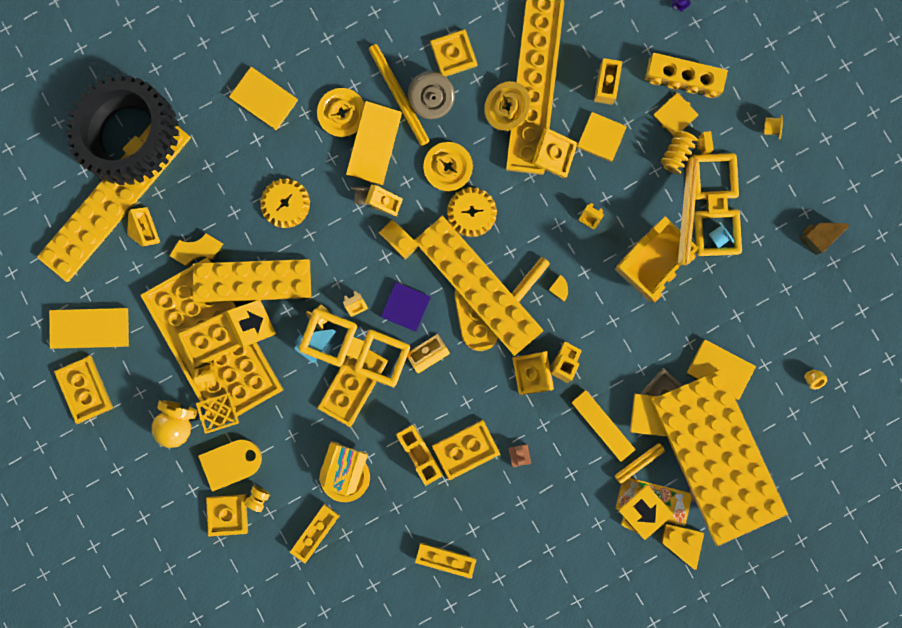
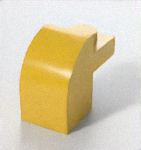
M565 341L556 359L551 364V375L565 383L572 381L580 364L577 361L582 350Z

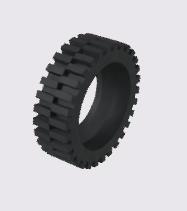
M116 75V80L111 76L106 77L107 83L102 80L96 81L98 87L95 88L92 85L87 87L90 92L88 94L82 92L79 96L83 100L81 102L75 100L73 104L77 107L76 111L70 109L69 112L73 120H67L66 125L71 129L66 130V136L71 138L67 140V144L72 148L70 149L72 155L76 157V161L84 168L112 184L116 182L119 185H124L126 182L129 185L135 184L134 179L141 183L145 181L144 175L149 179L152 178L154 175L151 171L156 170L159 173L162 170L159 165L162 162L167 165L169 162L166 158L167 154L173 156L175 152L170 148L171 145L177 146L178 143L173 136H179V131L175 128L179 126L178 121L174 118L176 117L175 111L171 109L170 103L157 90L140 78L135 80L132 76L127 75L125 79L122 75ZM136 108L145 111L151 118V129L145 143L134 154L124 159L116 160L111 158L104 150L102 144V132L107 121L115 113L124 109Z

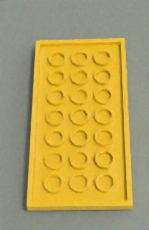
M207 257V258L201 260V261L198 262V263H212V262H211L210 258ZM193 266L141 294L144 303L200 402L230 393L238 417L284 390L257 342L243 348H238L202 365L215 364L217 369L216 385L213 386L211 381H207L206 388H202L201 383H195V369L192 368L177 334L229 309L237 308L234 301L194 303ZM224 397L216 400L222 403ZM227 398L224 404L230 407V400ZM211 401L204 403V405L209 407ZM214 402L211 409L218 411L220 405ZM222 407L220 413L226 416L228 409ZM209 411L208 417L213 420L215 413ZM231 411L228 417L234 419V413ZM218 415L215 421L221 424L224 418Z
M722 369L651 399L716 546L788 515Z

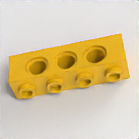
M653 53L649 59L645 80L653 85L664 84L668 85L670 89L677 90L681 88L691 94L702 93L708 98H716L723 93L728 70ZM663 70H669L671 72V76L665 75ZM682 74H687L689 80H684ZM700 78H705L708 85L702 84Z

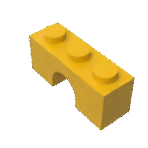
M414 424L396 434L404 450L412 459L416 471L425 486L442 477L443 473Z

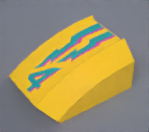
M331 441L319 477L322 487L344 496L355 493L369 453Z

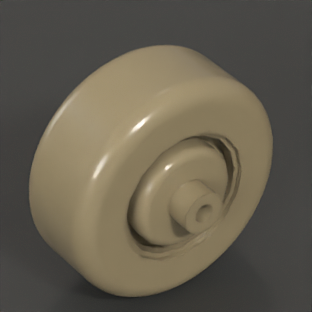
M426 71L417 75L412 80L408 89V100L413 110L419 116L426 119H437L446 115L452 108L455 100V91L452 83L443 74L436 71Z

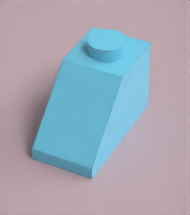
M334 329L313 332L308 347L323 352L338 332ZM301 334L295 341L296 347L294 349L301 355H303L305 358H307L309 361L315 363L317 361V358L306 355L299 351V346L303 338V335Z

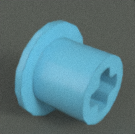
M719 222L720 227L709 234L718 248L730 240L732 243L735 242L721 222Z

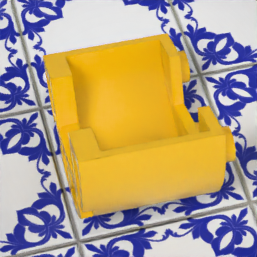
M666 216L627 253L614 269L648 302L652 301L653 303L662 296L661 292L666 288L664 284L666 282L669 283L677 275L675 271L681 266L678 263L681 231ZM693 242L691 243L690 262L696 257L694 253L699 249Z

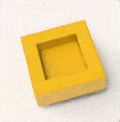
M711 131L703 132L698 138L697 147L701 150V154H709L714 150Z

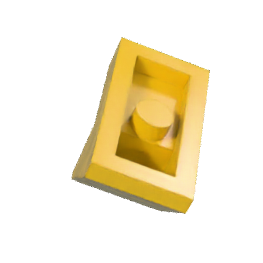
M371 185L365 203L369 204L372 209L397 217L403 199L376 185Z

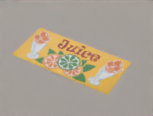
M628 478L621 483L616 504L617 510L632 498L637 490H641L647 484L674 514L666 522L682 526L686 525L692 500L689 492Z

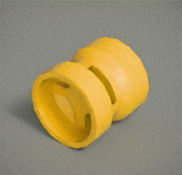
M253 486L250 491L251 495L245 500L244 505L256 512H261L264 507L263 503L268 500L270 493L258 486Z

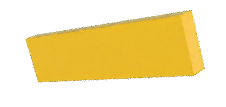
M586 390L571 402L620 462L636 450Z

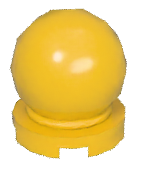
M159 400L157 409L161 410L162 413L156 416L152 423L151 433L154 440L165 448H175L185 443L191 434L189 419H195L198 410L190 406L187 410L180 407L181 403Z

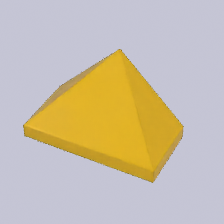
M148 207L131 209L128 215L127 236L142 247L160 243Z

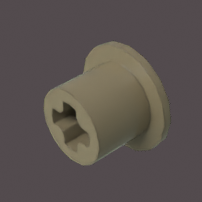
M351 187L354 190V204L369 205L365 201L370 187Z

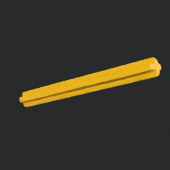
M377 44L370 46L369 52L421 146L427 144L429 138Z
M693 157L687 161L678 254V263L680 265L689 264L691 255L699 160Z

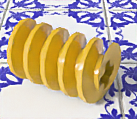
M676 131L675 138L671 140V144L668 146V151L664 153L665 158H662L660 161L663 167L671 173L681 175L678 167H685L681 161L687 162L689 160L685 154H692L688 148H695L696 146L692 141L697 142L698 139L688 132Z

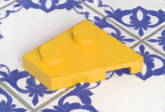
M665 523L661 542L695 570L697 569L704 533Z

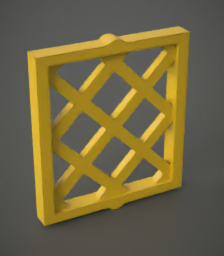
M230 393L196 403L200 416L199 419L202 422L205 434L239 423L235 410L236 407L233 404ZM224 397L222 403L216 400ZM227 398L230 400V407L224 404ZM211 401L209 407L204 405V403ZM214 402L220 405L218 411L211 409ZM201 406L207 409L205 415H202ZM222 407L228 409L226 416L220 413ZM209 411L215 413L213 420L207 417ZM231 411L234 413V420L228 417ZM218 415L224 418L221 424L215 421ZM205 419L211 422L209 428H206ZM226 420L232 422L230 424L224 425ZM213 424L219 426L218 428L211 429Z

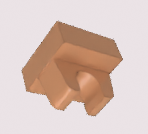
M527 444L508 448L512 467L531 464Z

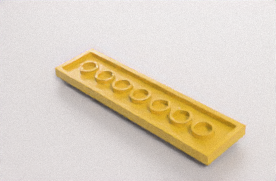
M443 216L414 240L514 356L544 331Z

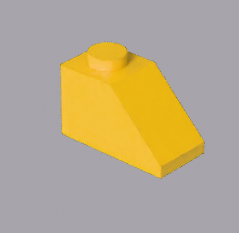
M393 220L379 232L404 260L419 247Z

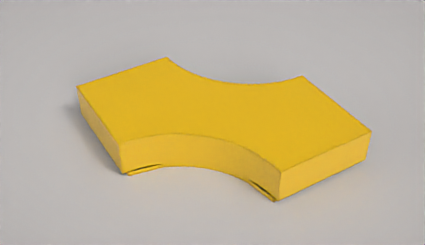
M205 233L201 239L195 242L179 240L170 257L185 266H189L192 261L201 257H208L214 260L223 243Z

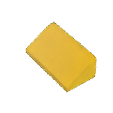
M436 334L409 351L407 357L416 372L420 373L449 355L450 352L439 335Z

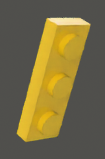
M324 504L290 553L303 563H306L340 514Z
M420 543L415 563L472 578L476 558Z

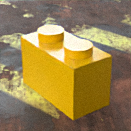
M603 58L599 68L594 102L613 105L617 97L623 61Z

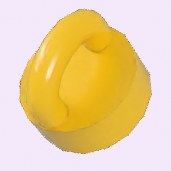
M819 370L808 371L804 376L806 383L811 389H819L827 382L826 375Z

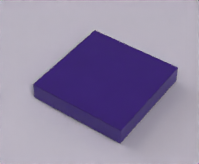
M396 282L381 318L417 332L431 297Z

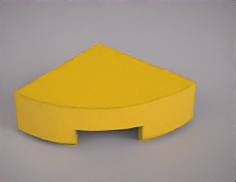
M560 275L549 291L564 302L568 295V285L563 276Z

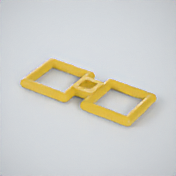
M735 153L693 155L692 157L697 158L699 162L729 161L731 191L701 192L700 168L698 164L695 199H706L707 211H696L694 214L696 246L699 247L696 253L698 256L739 255L742 253L740 211L737 209L728 210L727 198H737L739 196L737 156ZM732 217L734 247L704 248L702 218Z
M320 309L313 310L299 346L301 353L338 367L343 365L346 355L357 359L353 368L356 374L391 387L396 386L410 350L409 344L374 330L367 332L364 341L353 337L357 329L356 323ZM319 318L348 328L337 358L308 347ZM373 339L402 349L391 378L362 368Z

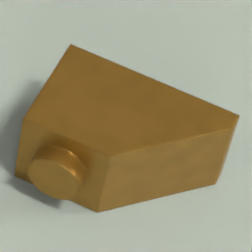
M847 223L810 224L803 230L804 235L800 240L817 255L823 253L849 225Z

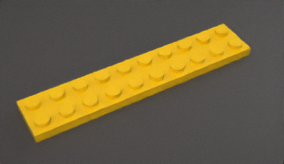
M526 0L516 82L528 90L532 105H530V113L527 115V120H524L522 125L517 126L515 129H511L506 171L544 175L545 170L533 165L532 162L542 130L550 128L564 0Z
M151 124L139 137L144 143L149 135ZM176 126L175 128L179 131V136H173L178 141L177 146L171 145L170 147L175 151L173 156L167 154L166 158L169 160L167 165L163 164L161 166L162 170L159 173L156 171L150 179L144 175V182L139 183L134 179L135 184L129 185L126 182L124 185H119L116 182L112 184L102 180L37 258L64 281L69 282L191 137ZM125 153L121 159H124L129 155Z

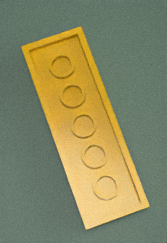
M310 259L193 263L194 303L311 298Z

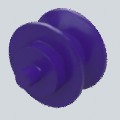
M671 0L673 2L672 9L681 12L691 5L690 0Z

